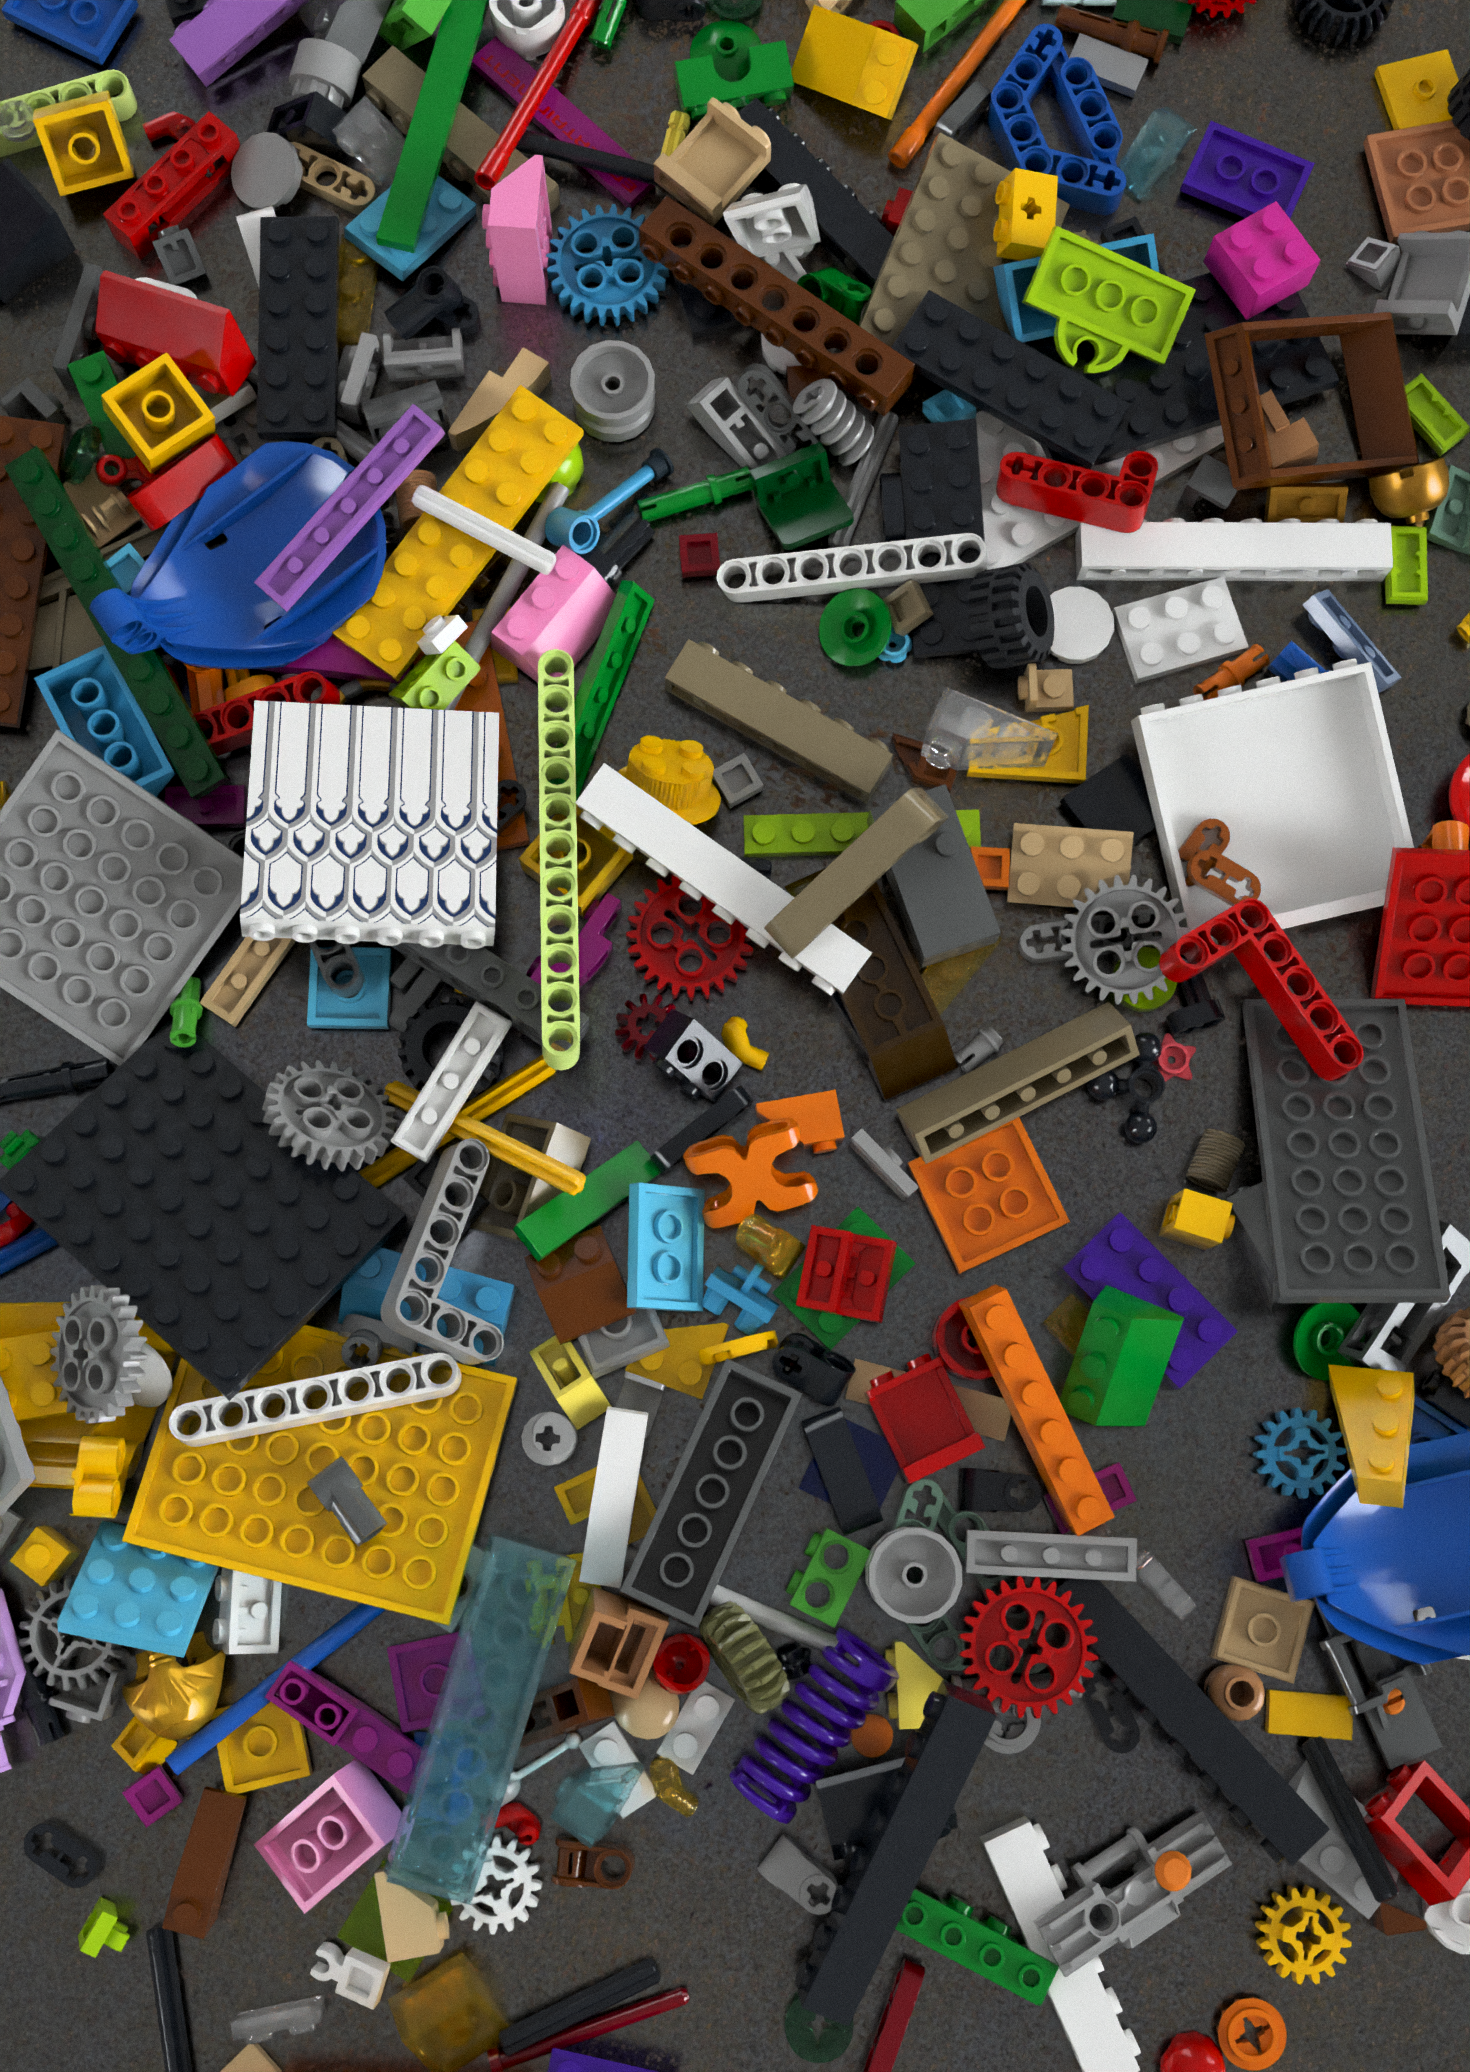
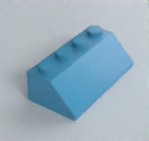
M1154 233L1099 244L1104 248L1159 272ZM1041 256L993 267L999 306L1011 336L1021 342L1054 336L1057 318L1022 303Z
M105 645L34 678L61 732L155 797L158 796L175 773L139 704Z
M380 1247L343 1285L338 1323L343 1324L345 1316L348 1314L362 1315L382 1321L380 1314L381 1305L402 1253ZM417 1262L415 1266L416 1275L424 1282L426 1270L423 1265ZM449 1267L437 1299L493 1324L500 1330L504 1339L518 1288L510 1283ZM402 1300L400 1312L405 1319L409 1320L411 1318V1308L408 1303ZM439 1318L437 1329L443 1337H446L448 1331L447 1324L443 1319ZM475 1335L473 1341L474 1348L481 1354L484 1347L483 1341L478 1335ZM420 1343L417 1344L418 1346L431 1349V1348H429V1347H427V1346H425V1345H422V1344H420ZM498 1357L482 1364L495 1367Z

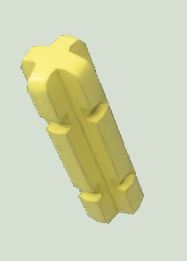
M675 110L671 113L668 123L669 128L666 131L661 154L664 152L667 156H670L685 139L686 134H688L690 115L686 112L683 113Z

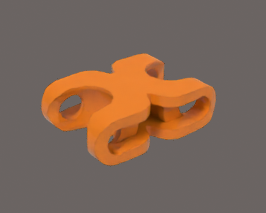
M782 1118L755 1125L748 1132L745 1146H741L732 1136L719 1135L695 1143L687 1148L683 1158L691 1173L696 1175L718 1173L726 1177L730 1182L725 1191L708 1198L704 1203L702 1216L707 1226L721 1228L749 1220L754 1215L756 1201L758 1200L769 1210L779 1212L808 1203L816 1197L818 1186L810 1173L805 1171L783 1173L772 1165L777 1155L794 1148L799 1142L801 1131L797 1121L791 1118Z

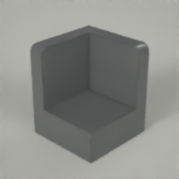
M1205 453L1187 483L1180 501L1193 507L1199 496L1215 505L1226 509L1238 491L1232 486L1229 466Z

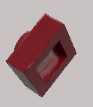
M717 533L679 535L682 578L717 575V571L720 568Z

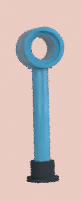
M654 448L650 451V457L642 462L641 469L587 510L575 511L566 507H559L553 510L545 524V534L548 541L558 547L564 544L567 548L579 554L590 552L596 546L600 535L597 521L649 481L655 482L662 476L668 477L673 474L674 466L670 457L662 449Z

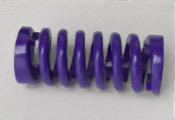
M839 1628L836 1631L838 1644L835 1648L829 1645L825 1646L822 1650V1655L831 1665L848 1676L860 1690L861 1694L843 1685L835 1676L818 1664H811L808 1673L819 1685L836 1696L848 1712L833 1706L825 1697L805 1682H798L795 1686V1693L811 1708L823 1715L834 1730L819 1724L807 1711L791 1700H785L781 1704V1710L785 1716L810 1734L821 1749L808 1744L790 1726L777 1718H771L767 1724L771 1734L793 1752L800 1755L807 1767L795 1763L779 1746L768 1738L758 1736L754 1740V1747L757 1752L773 1766L787 1774L794 1786L781 1781L762 1762L748 1754L741 1757L739 1764L729 1774L731 1781L744 1797L762 1812L781 1823L788 1824L792 1821L797 1812L796 1802L801 1803L808 1800L811 1794L810 1784H816L815 1781L824 1778V1766L835 1764L839 1755L837 1747L842 1748L850 1744L852 1740L851 1729L863 1727L866 1721L864 1710L871 1711L878 1707L880 1698L877 1691H889L899 1679L898 1672L881 1654L862 1639L843 1628ZM846 1652L849 1653L860 1665L856 1666L844 1654ZM749 1782L760 1789L774 1803L760 1796L747 1783Z

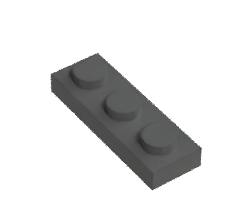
M85 263L52 364V368L61 383L74 387L76 385L67 364L89 356L88 350L91 341L96 340L98 337L95 327L100 275L103 273V270L97 265Z

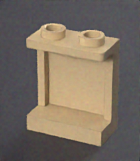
M712 97L707 103L706 115L670 156L663 152L653 163L654 181L705 222L714 227L723 216V212L731 203H734L771 161L770 139L760 127L755 125L751 127L742 120L740 114L732 105L727 102L722 104Z

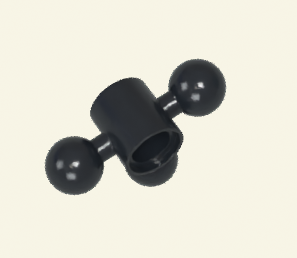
M1142 1032L1135 1036L1140 1055L1133 1059L1138 1062V1066L1127 1079L1118 1078L1110 1070L1087 1082L1088 1091L1094 1098L1108 1100L1119 1092L1122 1093L1125 1101L1135 1108V1113L1131 1114L1125 1122V1132L1128 1138L1136 1143H1147L1156 1135L1157 1122L1149 1114V1106L1158 1100L1165 1090V1080L1162 1074L1155 1068H1152V1063L1161 1055V1042L1156 1035ZM1142 1078L1151 1084L1152 1095L1150 1097L1140 1096L1134 1088L1135 1079Z

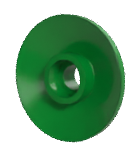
M729 20L717 21L705 26L697 33L690 47V59L712 55L717 74L726 81L736 82L742 80L748 74L746 63L748 47L762 45L757 34L742 23ZM726 46H727V47H731L732 49H731V50H723L722 47H726Z
M852 588L836 595L825 607L819 624V637L826 654L835 662L850 667L862 666L876 659L885 649L890 638L892 622L889 609L880 596L867 589ZM864 623V632L861 636H858L857 628L860 624Z
M1314 1303L1299 1319L1294 1332L1293 1348L1299 1366L1308 1375L1320 1380H1329L1328 1364L1354 1367L1350 1361L1337 1351L1360 1316L1351 1304ZM1365 1334L1360 1340L1362 1343L1365 1342Z

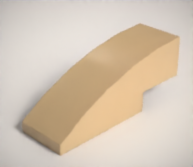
M523 347L503 377L489 370L448 430L452 448L461 451L474 445L519 385H522L538 397L551 380L549 362Z

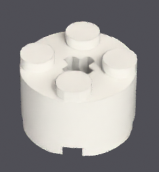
M489 0L494 35L525 61H531L536 56L549 52L566 23L564 0Z

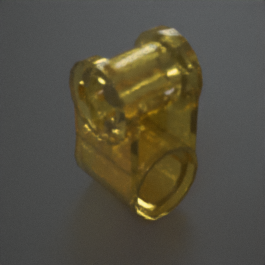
M755 1213L750 1214L741 1222L736 1233V1243L747 1252L754 1259L755 1263H760L764 1266V1270L783 1281L806 1247L789 1232L779 1227L774 1228L763 1217Z

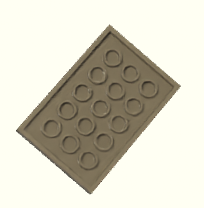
M941 132L934 138L858 326L889 347H892L924 296L930 290L1011 336L999 306L993 269L995 266L1017 261L996 257L997 242L993 239L995 223L999 218V205L995 201L996 190L999 183L1011 171ZM1057 198L1055 226L1061 227L1070 204Z

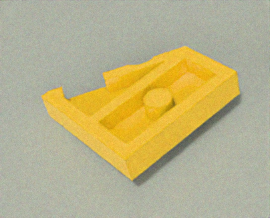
M717 1323L664 1329L671 1347L627 1365L625 1371L662 1383L666 1387L702 1400L715 1363L706 1366L701 1364L698 1350L723 1343L729 1325Z

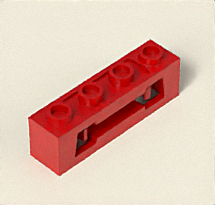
M210 111L205 114L103 213L113 237L141 261L154 248L152 242L159 239L157 232L178 225L231 173L233 158L241 146L237 134ZM221 157L225 163L215 170L213 163ZM207 169L210 173H214L210 178L205 176L208 173ZM159 216H161V217L164 219V221H165V222H164L163 224H161V225H160L161 222H160ZM154 224L158 228L150 235L148 227Z

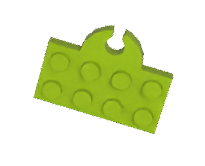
M1055 226L1051 231L1022 303L1057 318L1054 329L1055 346L1067 366L1073 367L1077 362L1076 351L1078 345L1084 340L1089 341L1094 346L1095 356L1091 362L1084 366L1083 373L1094 374L1112 369L1122 362L1128 351L1159 365L1165 364L1196 289L1059 226Z

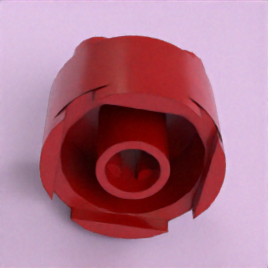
M965 1297L947 1307L938 1317L933 1329L932 1345L936 1357H942L945 1363L943 1366L949 1373L964 1380H984L993 1377L979 1346L970 1347L967 1343L970 1339L967 1331H971L958 1304L969 1298Z

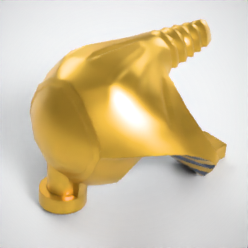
M203 1631L192 1635L186 1651L188 1667L181 1666L176 1661L175 1656L147 1650L135 1655L138 1666L135 1679L122 1685L123 1697L132 1713L147 1729L158 1737L169 1740H189L208 1725V1722L213 1717L220 1695L226 1654L223 1650L213 1651L207 1644Z

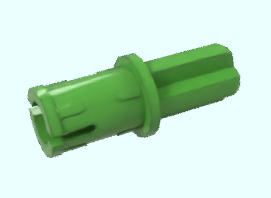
M190 977L175 998V1001L170 1005V1014L173 1017L170 1041L178 1047H190L196 1042L197 1020L202 1016L203 1009L199 1003L201 981L196 977Z

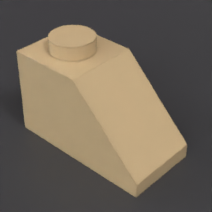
M390 1865L380 1866L374 1875L387 1963L440 1953L444 1946V1939H449V1923L446 1912L439 1913L438 1900Z

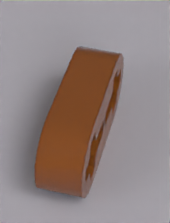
M1207 819L1196 825L1178 849L1180 860L1187 862L1194 854L1202 851L1199 847L1206 837L1201 832L1203 829L1211 830L1214 827L1219 830L1216 837L1220 840L1219 845L1215 843L1210 844L1205 850H1213L1222 854L1230 841V832L1226 824L1218 819ZM1211 859L1205 862L1198 861L1197 866L1202 869L1200 874L1202 878L1211 869L1213 863ZM1188 876L1185 877L1187 887L1195 885Z
M1203 850L1194 854L1189 859L1186 868L1190 881L1228 905L1234 906L1247 898H1259L1261 883L1258 877L1222 854L1213 850ZM1211 859L1213 861L1211 868L1221 874L1220 879L1214 875L1202 878L1200 876L1202 869L1197 866L1198 861L1205 862ZM1229 879L1238 883L1245 879L1247 881L1245 888L1250 892L1249 896L1244 895L1237 899L1234 896L1236 889L1227 884L1226 881Z

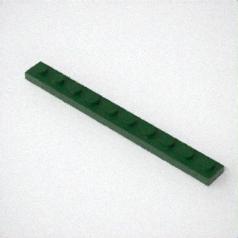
M38 446L33 447L5 465L4 468L191 798L199 800L228 782L230 778L157 650L153 649L137 654L125 652L112 643L90 611L91 602L99 594L109 589L118 588L122 590L44 451Z

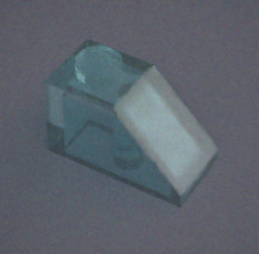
M1168 106L1154 110L1118 165V168L1126 176L1125 188L1138 198H1143L1176 161L1197 128Z
M640 1762L587 1768L575 1779L568 1777L554 1796L559 1802L550 1818L591 1849L611 1830L642 1775L645 1766Z

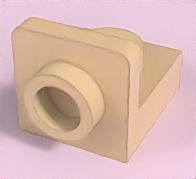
M1036 663L1028 664L1024 675L1018 677L1019 700L1025 699V712L1072 711L1074 708L1072 669L1037 670Z

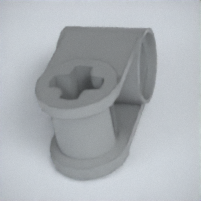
M784 1833L759 1865L758 1871L773 1886L788 1894L808 1912L816 1915L830 1912L832 1910V1899L838 1888L836 1877L815 1860L803 1846ZM822 1882L827 1884L826 1894L828 1898L821 1895L816 1900L811 1898V1884L817 1887Z

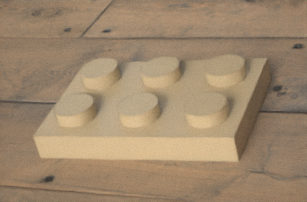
M1014 823L1007 902L1075 908L1072 903L1074 899L1083 903L1088 901L1084 892L1085 888H1089L1095 894L1100 892L1098 881L1101 879L1110 888L1113 887L1115 875H1119L1122 884L1128 885L1134 832Z

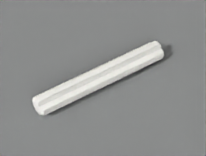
M419 485L415 490L411 500L415 507L544 575H548L556 563V555L551 551L425 485Z

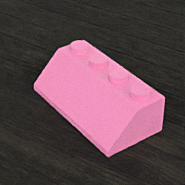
M534 155L491 188L490 204H483L482 228L486 229V249H490L489 266L493 268V286L499 287L501 301L547 305L549 285L547 268L550 266H548V257L546 255L552 252L550 240L553 239L543 155Z

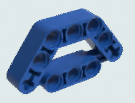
M1040 24L1030 32L994 86L987 112L988 124L1009 171L1012 172L1015 168L1024 170L1035 169L1040 173L1058 176L1057 198L1070 204L1069 207L1098 215L1112 214L1119 207L1126 186V176L1116 164L1123 139L1121 128L1090 62L1081 57L1069 58L1062 44L1063 37L1060 30L1051 24ZM1020 77H1027V78H1029L1030 80H1024V79H1021ZM1049 77L1056 89L1055 95L1082 157L1050 149L1030 107ZM1069 81H1074V82H1077V83H1079V84H1077V85H1076V84H1072V83H1070ZM1001 105L1009 106L1011 109L1002 108ZM1083 113H1090V114H1092V115H1094V116H1092V117L1086 116V115L1083 114ZM1014 137H1021L1026 141L1016 140ZM1097 145H1105L1108 149L1100 148ZM1064 179H1073L1076 181V183H1069Z

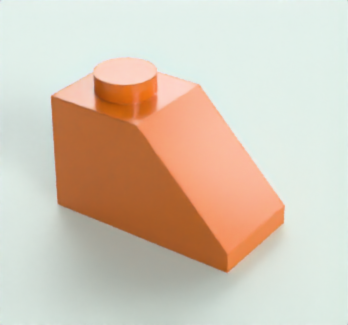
M836 1090L756 1103V1117L764 1123L782 1118H791L797 1121L801 1131L797 1146L802 1149L812 1148L813 1154L837 1150L836 1144L842 1143L845 1136Z

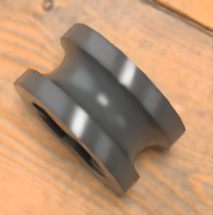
M356 1330L342 1346L341 1355L343 1361L352 1370L375 1365L382 1355V1340L371 1330ZM365 1344L370 1350L367 1355L364 1353L360 1357L356 1354L355 1350L357 1347Z

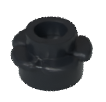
M799 1643L785 1645L777 1651V1659L781 1662L782 1669L787 1674V1680L797 1679L806 1675L811 1666V1650L809 1648H801Z

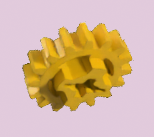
M1288 1885L1287 1897L1285 1898L1273 1892L1272 1897L1276 1904L1272 1908L1263 1904L1260 1907L1267 1915L1266 1921L1255 1922V1926L1265 1933V1936L1256 1940L1257 1945L1261 1949H1269L1263 1957L1264 1961L1270 1966L1278 1963L1276 1973L1285 1978L1291 1972L1292 1980L1301 1985L1305 1975H1308L1314 1984L1320 1983L1319 1972L1321 1971L1326 1972L1331 1977L1335 1976L1331 1964L1334 1961L1345 1964L1347 1960L1339 1953L1341 1947L1348 1948L1352 1946V1942L1342 1936V1932L1351 1928L1350 1923L1343 1919H1337L1344 1911L1343 1908L1337 1903L1329 1905L1331 1896L1324 1891H1321L1315 1898L1314 1888L1310 1885H1304L1302 1894H1299L1294 1886ZM1293 1908V1912L1291 1914H1289L1284 1919H1281L1287 1911ZM1317 1909L1324 1914L1329 1929L1321 1927L1318 1923L1319 1914L1316 1913ZM1305 1928H1308L1311 1931L1310 1936H1303L1301 1941L1296 1938V1933L1304 1932ZM1277 1939H1281L1288 1944L1290 1960L1280 1951ZM1325 1949V1951L1318 1958L1313 1960L1314 1956H1316L1318 1953Z

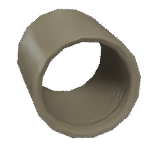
M1212 1128L1204 1129L1186 1177L1201 1187L1225 1193L1228 1191L1227 1188H1229L1230 1180L1234 1176L1233 1173H1235L1236 1166L1240 1161L1239 1158L1243 1154L1245 1144L1239 1138L1226 1132Z

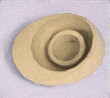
M652 1666L638 1700L608 1689L615 1713L614 1717L619 1725L632 1736L646 1740L657 1739L668 1733L675 1725L679 1716L680 1700L678 1694H671L660 1687L655 1681Z

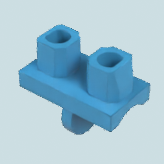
M757 1262L751 1272L739 1264L736 1265L731 1274L717 1266L704 1284L708 1289L701 1305L717 1315H721L729 1301L738 1305L743 1310L734 1325L750 1336L764 1322L768 1324L780 1304L765 1296L772 1285L759 1277L764 1266Z

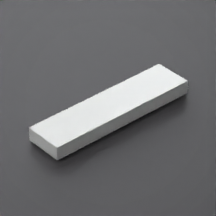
M476 1001L390 1142L423 1162L428 1163L510 1029L512 1022Z

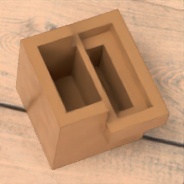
M1272 390L1260 395L1273 469L1311 466L1317 463L1319 443L1305 418L1303 417L1290 425ZM1260 487L1259 489L1261 492H1264L1268 487Z
M592 1587L568 1646L569 1673L596 1682L600 1687L638 1700L669 1625V1617L630 1599Z

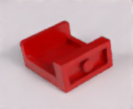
M929 1353L906 1363L910 1371L896 1378L892 1371H889L870 1380L872 1389L864 1392L907 1484H911L986 1448L979 1433H975L943 1366L945 1363L940 1356L932 1360Z

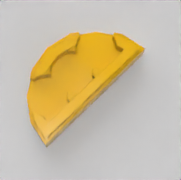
M772 1330L698 1350L701 1364L706 1366L726 1361V1359H733L776 1348L779 1342L776 1331Z

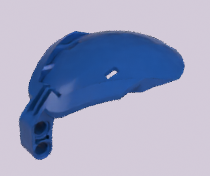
M288 441L265 443L227 474L208 486L200 500L190 505L170 521L154 550L134 579L131 586V596L118 588L109 589L93 599L89 609L112 643L129 654H137L162 647L178 661L191 666L216 669L284 667L325 643L333 635L332 632L340 628L351 615L374 596L386 559V529L381 508L376 511L286 612L254 582L355 468L335 453L308 443ZM224 533L228 539L227 542L209 550L205 543Z
M1470 1432L1410 1445L1403 1508L1359 1503L1352 1472L1349 1469L1327 1491L1305 1519L1301 1531L1302 1551L1279 1558L1290 1601L1295 1602L1315 1598L1320 1612L1334 1629L1372 1648L1420 1665L1470 1655ZM1429 1606L1433 1608L1435 1618L1426 1617L1425 1620L1415 1621L1413 1616L1414 1610Z

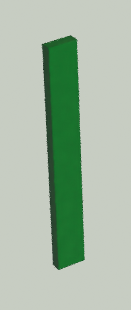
M452 0L443 15L376 235L377 245L415 253L488 10L489 0Z

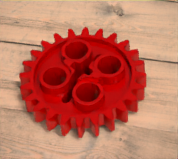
M672 875V885L669 886L661 879H658L657 887L659 892L655 894L651 890L645 889L644 896L648 902L646 904L638 901L634 902V908L640 916H628V924L637 928V930L626 932V940L637 942V944L628 948L629 956H641L634 963V969L638 971L647 968L648 971L644 976V982L647 984L657 978L659 980L657 984L658 993L664 991L667 986L672 987L673 999L678 997L681 990L687 991L689 1001H693L695 990H701L703 996L708 999L710 994L709 987L713 985L723 993L725 990L723 979L727 978L729 981L736 983L738 977L733 969H747L748 964L741 958V955H753V948L744 943L751 941L745 935L748 931L744 929L746 926L736 919L730 925L712 912L715 904L703 896L699 901H696L679 888L682 882L674 875ZM691 900L699 903L702 909L695 916H686L679 910L680 906L684 902ZM670 911L689 933L697 930L699 943L715 954L717 959L715 961L710 960L694 940L688 939L684 942L683 930L667 918L664 913ZM719 927L727 930L730 934L729 939L721 944L713 943L708 938V933L712 929ZM659 928H667L674 935L672 940L666 944L656 943L651 936ZM694 955L701 960L702 965L696 971H685L679 965L682 958Z
M1018 1576L1015 1578L1014 1589L1011 1590L1008 1584L1002 1580L998 1582L1000 1595L997 1596L990 1589H986L983 1591L988 1602L986 1605L977 1601L971 1603L974 1610L978 1613L976 1618L970 1616L963 1617V1621L972 1628L971 1633L958 1635L959 1639L969 1643V1649L959 1652L958 1656L971 1658L972 1662L971 1665L963 1670V1674L976 1673L978 1679L972 1685V1690L975 1691L986 1687L988 1691L985 1698L989 1699L990 1702L999 1698V1712L1005 1713L1010 1705L1013 1704L1015 1705L1016 1718H1022L1026 1707H1030L1033 1717L1038 1719L1041 1717L1042 1706L1045 1705L1048 1711L1055 1715L1058 1713L1056 1700L1060 1699L1067 1706H1071L1073 1702L1069 1691L1071 1689L1078 1693L1086 1691L1078 1681L1080 1676L1086 1678H1093L1094 1676L1089 1669L1084 1667L1086 1661L1098 1660L1097 1655L1087 1651V1645L1097 1642L1098 1638L1085 1636L1084 1632L1086 1628L1093 1624V1621L1079 1620L1078 1615L1083 1610L1084 1605L1079 1604L1073 1607L1068 1605L1072 1594L1071 1591H1066L1059 1597L1056 1596V1582L1054 1581L1050 1582L1045 1590H1042L1040 1578L1033 1577L1030 1587L1026 1588L1023 1578ZM1011 1606H1018L1026 1613V1625L1019 1631L1013 1630L1006 1623V1612ZM1042 1611L1044 1618L1032 1641V1645L1038 1648L1037 1654L1027 1655L1019 1681L1015 1684L1011 1681V1677L1023 1654V1649L1018 1646V1641L1026 1640L1030 1637L1037 1612ZM1052 1623L1060 1625L1066 1634L1065 1643L1058 1649L1051 1647L1045 1638L1046 1629ZM997 1645L1006 1648L1011 1657L1008 1668L1003 1671L993 1668L989 1661L990 1652ZM1037 1663L1047 1667L1050 1673L1049 1683L1043 1689L1034 1687L1029 1680L1030 1669Z

